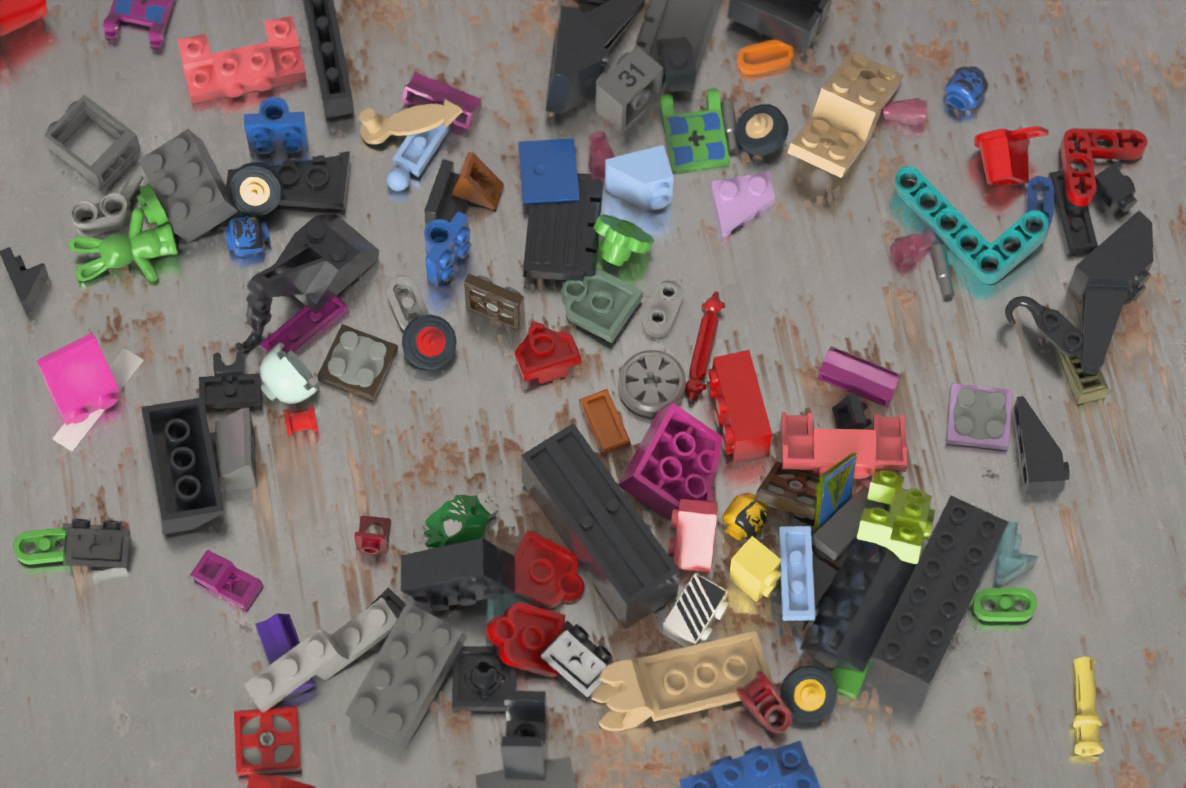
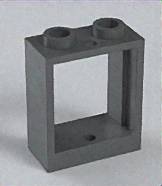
M83 95L78 101L72 102L68 106L66 113L58 121L51 123L44 134L47 147L51 152L100 189L140 149L137 134L86 95ZM88 118L117 139L91 166L63 145Z

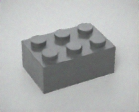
M189 129L138 160L174 232L187 242L193 241L239 212L232 203L229 191L202 139Z

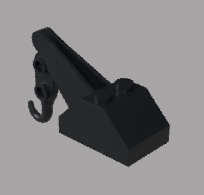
M572 0L578 4L599 6L587 14H584L578 8L561 6L553 42L545 111L563 114L594 96L596 81L605 72V67L601 66H607L609 50L639 12L642 11L645 0Z
M1140 210L1137 211L1075 266L1067 292L1079 303H1082L1081 332L1059 311L1043 306L1027 296L1015 297L1008 302L1005 308L1008 322L1014 325L1016 321L1013 318V310L1019 306L1025 307L1031 312L1038 330L1056 348L1068 357H1078L1081 369L1086 374H1097L1104 363L1123 304L1130 298L1133 300L1137 299L1146 289L1144 284L1151 276L1149 271L1153 263L1152 221Z
M336 213L315 215L294 233L276 263L268 269L257 273L249 281L247 289L250 293L246 299L248 302L246 317L247 324L252 327V331L242 344L240 342L236 344L237 350H248L263 335L264 328L272 317L270 311L273 299L271 297L294 295L316 314L334 296L338 295L378 260L379 249Z

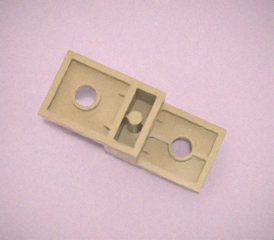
M851 51L822 87L812 117L792 141L788 153L842 178L871 139L881 110L900 86L904 75L897 72L891 66L881 65L870 60L868 56L862 53Z

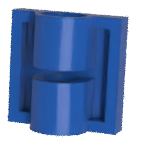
M267 98L261 103L259 113L244 114V127L249 152L268 154L271 151L296 153L301 150H309L304 112H289L288 104L282 98Z
M459 211L451 222L436 219L429 222L424 230L428 284L437 289L443 281L447 282L450 280L455 271L454 265L459 258L463 259L466 257L472 245L470 243L469 217Z

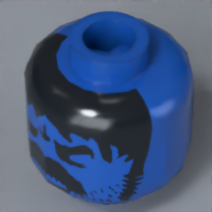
M975 66L957 68L945 86L948 103L962 111L976 108L988 91V82L984 72Z
M254 214L232 218L229 221V226L224 227L229 251L234 250L237 256L260 253L265 248L264 241L270 240L267 222L260 223L259 217Z

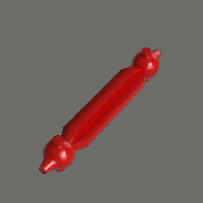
M717 291L705 303H702V309H705L706 313L701 318L689 369L690 379L686 382L685 386L690 402H693L696 396L700 395L703 390H706V385L701 381L705 377L719 322L717 314L722 308H725V303L721 302L719 292Z

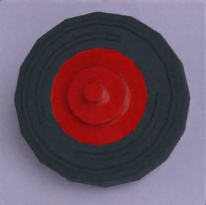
M429 314L419 316L409 322L403 331L401 343L403 352L411 363L419 368L434 369L450 361L455 353L457 340L455 331L449 322L440 316Z

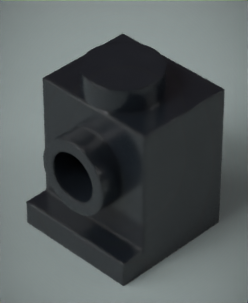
M1120 161L1095 175L1097 187L1095 195L1112 215L1120 210L1123 212L1128 211L1137 203V199L1134 197L1136 192L1134 183L1127 175L1121 173L1122 164Z

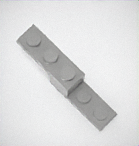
M382 597L332 635L320 628L245 683L244 687L259 710L265 712L314 675L324 680L331 678L388 636L398 617L386 599Z

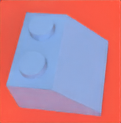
M664 145L605 159V189L610 194L642 210L649 208L657 210L672 203L674 176Z

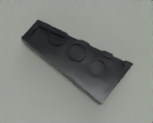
M350 151L340 152L338 156L325 157V155L314 156L312 160L295 162V160L283 161V164L271 166L280 175L283 183V196L278 205L345 210ZM238 168L228 170L226 181L228 191L229 182Z

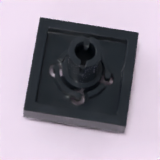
M462 646L453 663L452 711H506L505 693L506 690H516L517 668L508 666L501 660L498 647ZM465 677H466V680H467V681H469V680H470V677H472V682H470V683L465 682V681H464ZM482 692V696H486L487 694H489V696L487 698L480 697V693Z

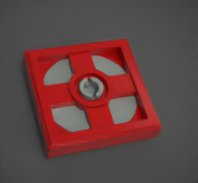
M298 706L269 708L265 712L259 709L234 711L237 776L301 771Z

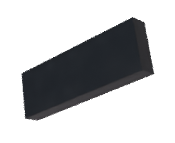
M1063 170L1049 172L1048 179L1051 180L1054 186V204L1067 256L1091 253L1098 247L1088 205L1076 206L1069 201ZM1080 182L1078 189L1081 190V194H1085L1082 191V182Z

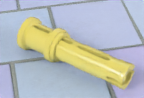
M1079 657L1074 660L1077 716L1073 720V726L1077 731V744L1074 746V752L1079 755H1096L1103 752V745L1100 744L1099 727L1102 726V719L1097 715L1095 660L1094 658L1090 659V657Z

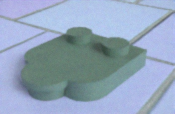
M596 270L595 276H584L583 281L568 280L561 290L562 299L566 303L565 309L569 321L611 343L644 297L642 290L601 270Z

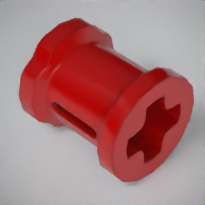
M314 404L309 405L306 409L295 411L283 409L288 436H292L293 432L309 429L318 431Z

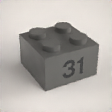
M638 46L630 53L625 52L618 59L616 66L611 71L603 72L596 81V112L622 133L662 95L663 67Z

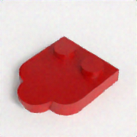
M527 530L514 555V594L546 609L555 608L561 601L571 603L580 599L585 586L582 578L576 574L578 560L575 554Z
M516 603L508 607L504 611L503 616H496L488 622L486 627L487 637L494 646L498 647L499 656L505 664L552 678L559 674L540 655L548 644L562 631L566 615L525 603Z

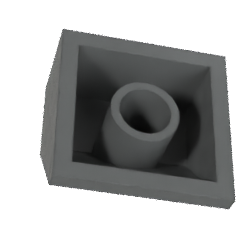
M242 408L215 421V432L210 433L213 451H216L215 463L220 490L257 488L255 428L250 408Z

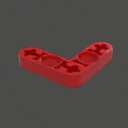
M1073 128L1067 130L1063 135L1060 150L1069 201L1076 206H1087L1093 201L1097 188L1093 159H1139L1143 156L1147 147L1148 140L1146 136L1140 131L1125 129ZM1106 140L1111 144V147L1102 148L1096 141ZM1072 141H1075L1076 145L1079 146L1077 152H1074L1075 146ZM1080 163L1086 170L1082 172L1076 171L1071 167V164ZM1080 182H1083L1082 191L1086 194H1081V190L1078 189Z

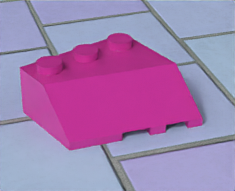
M672 402L657 412L618 486L670 521L672 520L673 509L679 510L680 499L712 502L714 492L712 490L714 473L717 472L722 436Z

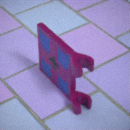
M113 0L110 12L103 23L105 37L115 39L118 34L120 20L151 26L148 32L149 44L151 47L160 48L175 0Z

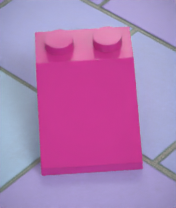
M93 332L36 360L50 397L66 426L71 423L83 422L89 417V414L99 409H108L117 400L122 398Z

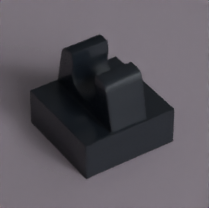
M848 395L832 407L837 429L863 430L872 423L871 419H865L863 411L868 406L860 401L859 395Z

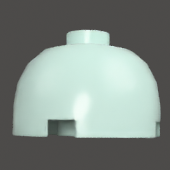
M278 343L266 354L260 365V376L264 382L261 389L272 401L277 398L287 404L301 403L319 390L318 383L314 386L311 385L308 379H311L313 375L291 350L287 354L281 349L285 345Z

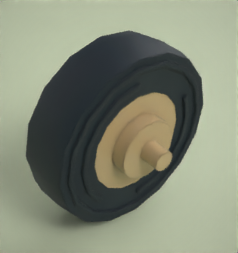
M759 104L748 109L738 120L735 129L737 141L743 149L752 155L758 156L770 154L781 147L789 131L786 117L779 108L771 104Z

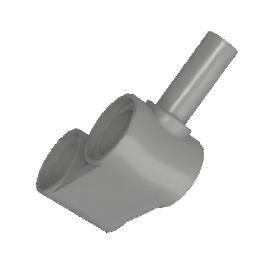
M133 172L120 194L109 193L102 198L100 203L93 204L89 201L76 203L71 210V218L76 232L81 237L91 238L125 228L131 220L129 211L130 199L143 181V176ZM114 209H122L117 214H110ZM84 217H93L88 222H81Z

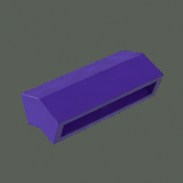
M276 613L269 619L255 624L270 665L300 644L290 614ZM312 677L284 697L283 700L302 694L316 685L314 678Z

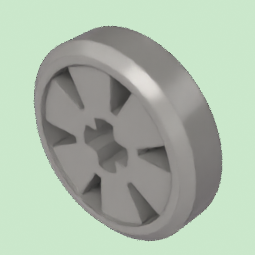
M658 350L642 351L631 356L622 366L619 374V393L623 402L632 411L640 415L655 417L657 412L672 402L679 405L685 393V373L681 364L673 356ZM648 378H653L654 382H660L657 383V388L651 389V386L647 384Z

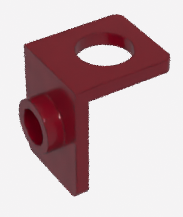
M361 516L359 532L354 533L356 550L367 554L387 553L391 519ZM377 524L383 528L384 532L383 534L365 533L368 526Z

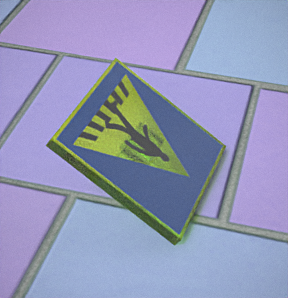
M851 453L820 476V482L816 483L815 495L818 498L814 530L818 531L851 499L857 453Z

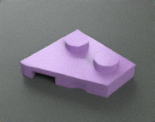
M769 171L712 181L710 183L722 238L729 236L731 230L741 223L750 221L757 212L764 211L775 203Z

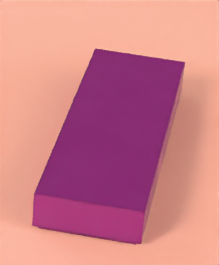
M337 295L316 314L305 306L260 343V347L267 354L278 343H283L285 346L281 349L287 354L291 350L297 355L349 312V307Z

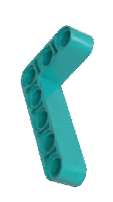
M903 167L895 175L898 196L983 283L994 284L1000 281L1040 246L1048 236V219L1046 215L1041 211L1032 210L1025 213L990 244L915 167ZM908 179L916 181V185L912 188H904L901 184ZM926 200H933L937 203L931 209L921 206ZM949 220L957 224L955 228L950 230L944 229L941 226L945 221ZM1031 223H1038L1043 227L1038 232H1030L1027 229ZM967 241L977 244V247L970 251L963 249L961 246ZM1012 242L1020 246L1019 250L1015 252H1009L1004 247ZM987 262H993L998 267L996 270L988 272L982 266Z

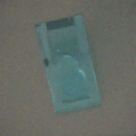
M1008 521L999 547L993 588L1006 586L1034 568L1038 560V556L1019 553L1022 534L1017 533L1018 522Z

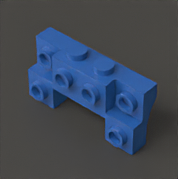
M801 740L772 749V747L763 749L762 746L753 747L746 750L744 756L732 759V756L720 758L714 762L713 766H710V770L679 780L680 788H821L813 766L810 767Z

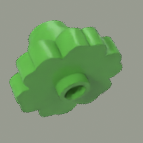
M602 214V216H598L593 227L598 234L605 236L601 246V257L605 261L617 266H622L624 261H628L632 251L646 254L647 251H650L654 242L650 234L643 232L634 223L625 219L620 220L612 215Z

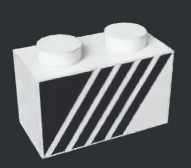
M695 573L664 621L662 634L684 647L708 642L713 633V629L710 628L715 619L721 620L729 607V604L726 603L728 591Z

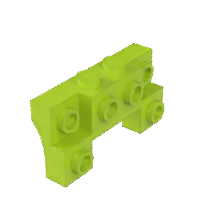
M874 470L867 499L890 504L891 509L890 513L881 508H864L857 539L883 545L893 551L901 560L917 564L922 541L929 540L936 511V509L930 508L932 495H928L916 488L903 489L904 477L898 476L893 471Z

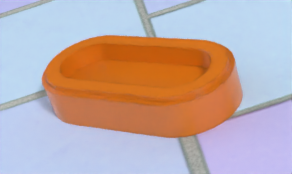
M777 39L747 45L741 48L737 54V67L743 74L749 76L784 69L793 61L794 48Z

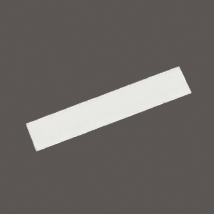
M126 348L120 352L109 366L119 391L144 361ZM99 409L89 414V417L83 422L71 423L67 426L64 423L53 437V440L73 451L105 409Z

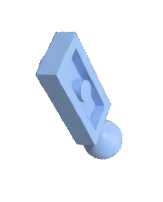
M443 123L432 130L406 137L393 157V164L399 167L391 169L386 177L387 185L392 190L402 191L406 189L410 183L409 173L420 176L449 131L448 126L445 127Z

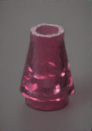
M918 97L887 102L884 106V120H893L917 127L919 124H926L927 100H920Z
M598 131L589 136L588 168L595 176L605 177V159L613 158L615 155L607 140L606 133Z
M925 229L918 233L896 238L894 243L890 245L893 259L899 265H911L926 250L936 244L935 235L930 229Z

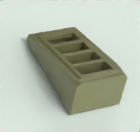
M1058 349L1077 405L1106 398L1109 388L1102 371L1100 370L1097 374L1079 378L1078 374L1085 372H1083L1081 367L1074 368L1073 365L1080 363V359L1078 357L1070 359V357L1064 355ZM1092 381H1093L1094 384H1095V385L1088 386V387H1083V385H1082V384H1084V383H1088V382H1092Z

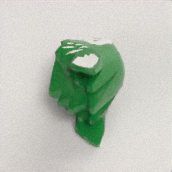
M487 492L474 496L455 495L453 500L445 502L443 506L425 520V525L429 528V530L424 532V536L429 538L425 543L426 547L433 549L484 538L489 519L498 513L499 508L490 499Z

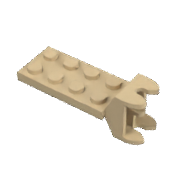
M752 631L637 658L636 662L632 659H626L612 663L601 672L599 679L604 683L600 684L593 691L591 700L600 703L608 702V707L614 710L613 712L606 713L599 721V725L606 730L620 731L636 727L650 716H652L654 722L741 701L735 693V689L737 687L742 688L756 677V672L759 670L768 677L773 685L774 682L757 631Z

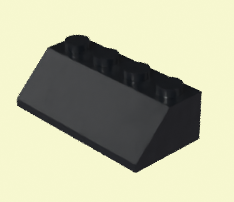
M203 397L141 407L142 423L162 534L192 530L223 514V500Z

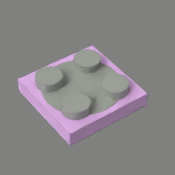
M952 383L950 388L946 444L1008 450L1013 390Z

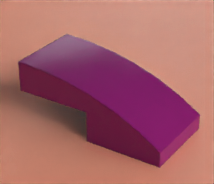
M208 549L190 574L193 579L211 591L245 610L249 608L264 586L260 579L236 568L232 561Z

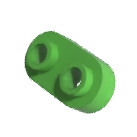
M150 183L140 187L141 194L136 197L149 223L156 222L159 227L169 222Z
M62 528L25 531L19 534L13 543V550L17 559L29 565L63 561L64 550H58L57 546L60 543H64L65 531ZM28 547H36L33 553H26Z
M984 588L976 594L973 601V611L976 616L988 622L1026 621L1033 616L1037 607L1035 595L1026 588ZM991 603L994 609L991 611L986 610L983 604ZM1022 603L1025 606V609L1018 610L1015 608L1014 604Z

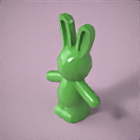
M136 208L132 212L129 236L114 234L104 239L90 237L71 239L68 245L72 251L76 253L100 252L101 258L82 265L76 272V278L79 281H88L109 268H122L135 261L149 281H156L159 275L149 259L178 254L171 224L168 223L154 229L142 231L144 211L141 208Z

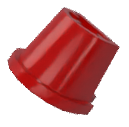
M1040 126L1012 131L1003 128L976 135L974 137V146L980 149L987 184L991 186H1011L1028 183V145H1030V139L1049 135V130Z

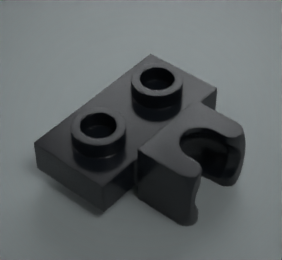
M238 351L234 364L225 365L222 362L221 354L215 353L213 355L214 376L199 377V398L203 397L205 409L262 406L260 373L246 374L245 354L242 351Z

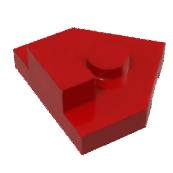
M533 321L528 329L527 336L522 343H519L514 352L515 360L524 382L537 378L539 384L568 376V368L582 364L581 355L572 334L564 331H553L536 321Z

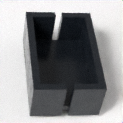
M730 0L727 18L806 52L817 34V29H820L828 15L832 0Z
M483 538L401 555V592L413 597L414 601L422 602L430 606V609L436 611L447 610L450 605L455 604L473 605L476 603V600L480 599L499 600L503 598V595L515 593V556L501 548L498 549L496 545Z

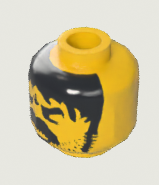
M752 493L737 495L722 516L723 522L727 526L725 531L736 540H741L742 538L750 539L752 536L755 538L769 518L766 510L767 505L755 500L756 495Z

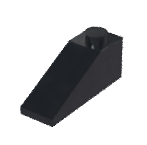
M1019 396L1016 399L1013 410L1025 494L1062 491L1066 480L1070 478L1068 462H1063L1061 449L1024 396Z

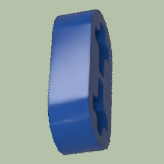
M1035 176L1028 182L1026 188L1025 213L1041 209V212L1048 219L1049 229L1054 216V186L1047 177ZM1037 186L1042 187L1044 192L1042 200H1037L1038 193L1035 190ZM1031 223L1027 228L1032 232H1038L1043 227L1038 223Z

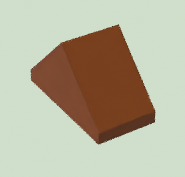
M468 152L460 168L452 195L489 209H496L504 183L474 152Z

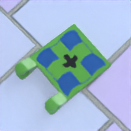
M718 88L707 89L706 102L708 110L674 114L672 95L664 94L660 96V110L672 172L730 165Z

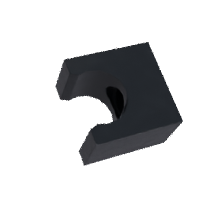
M506 690V736H502L501 739L505 779L545 780L550 725L546 691Z

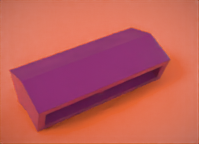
M417 72L413 74L410 82L405 86L401 100L402 103L414 107L425 104L444 105L445 99L462 109L463 112L452 123L466 129L475 122L482 108L481 98Z
M831 346L819 370L818 379L888 408L902 375Z

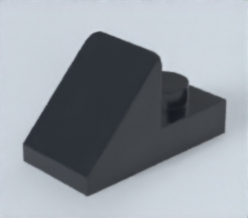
M11 247L5 248L0 251L2 261L25 314L32 311L48 278V272L44 263L26 269L21 255L15 257Z

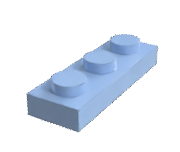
M811 526L779 527L783 621L814 620L815 601Z

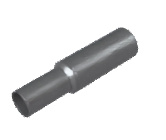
M724 100L720 102L724 129L727 135L729 152L734 153L739 151L735 132L737 123L732 100Z
M937 244L931 248L937 275L941 281L944 297L950 298L955 294L944 244Z

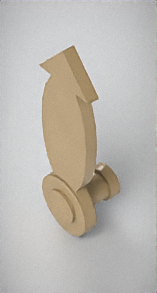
M445 99L444 105L425 104L404 109L390 118L382 114L377 115L372 108H366L359 114V120L362 123L360 134L366 143L378 144L386 140L391 134L397 136L419 134L432 130L443 123L447 127L463 111L460 107Z

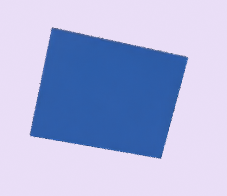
M574 138L518 141L523 203L579 200Z

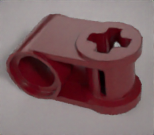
M761 670L756 672V677L744 687H737L735 689L739 699L763 727L774 733H782L790 727L792 722L790 710L777 694L774 685ZM778 709V718L774 722L769 723V714L773 710Z

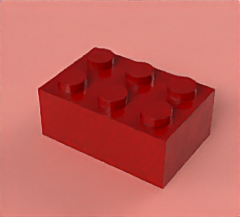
M750 350L713 357L712 369L708 370L710 381H707V388L710 399H716L717 409H714L717 426H723L724 437H722V445L725 455H731L733 464L769 457L772 431Z

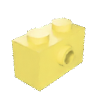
M752 536L732 557L729 580L758 603L763 596L770 597L778 585L777 580L781 575L779 572L781 559Z

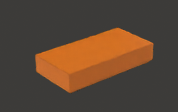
M608 389L579 399L580 407L602 456L631 445L630 438Z

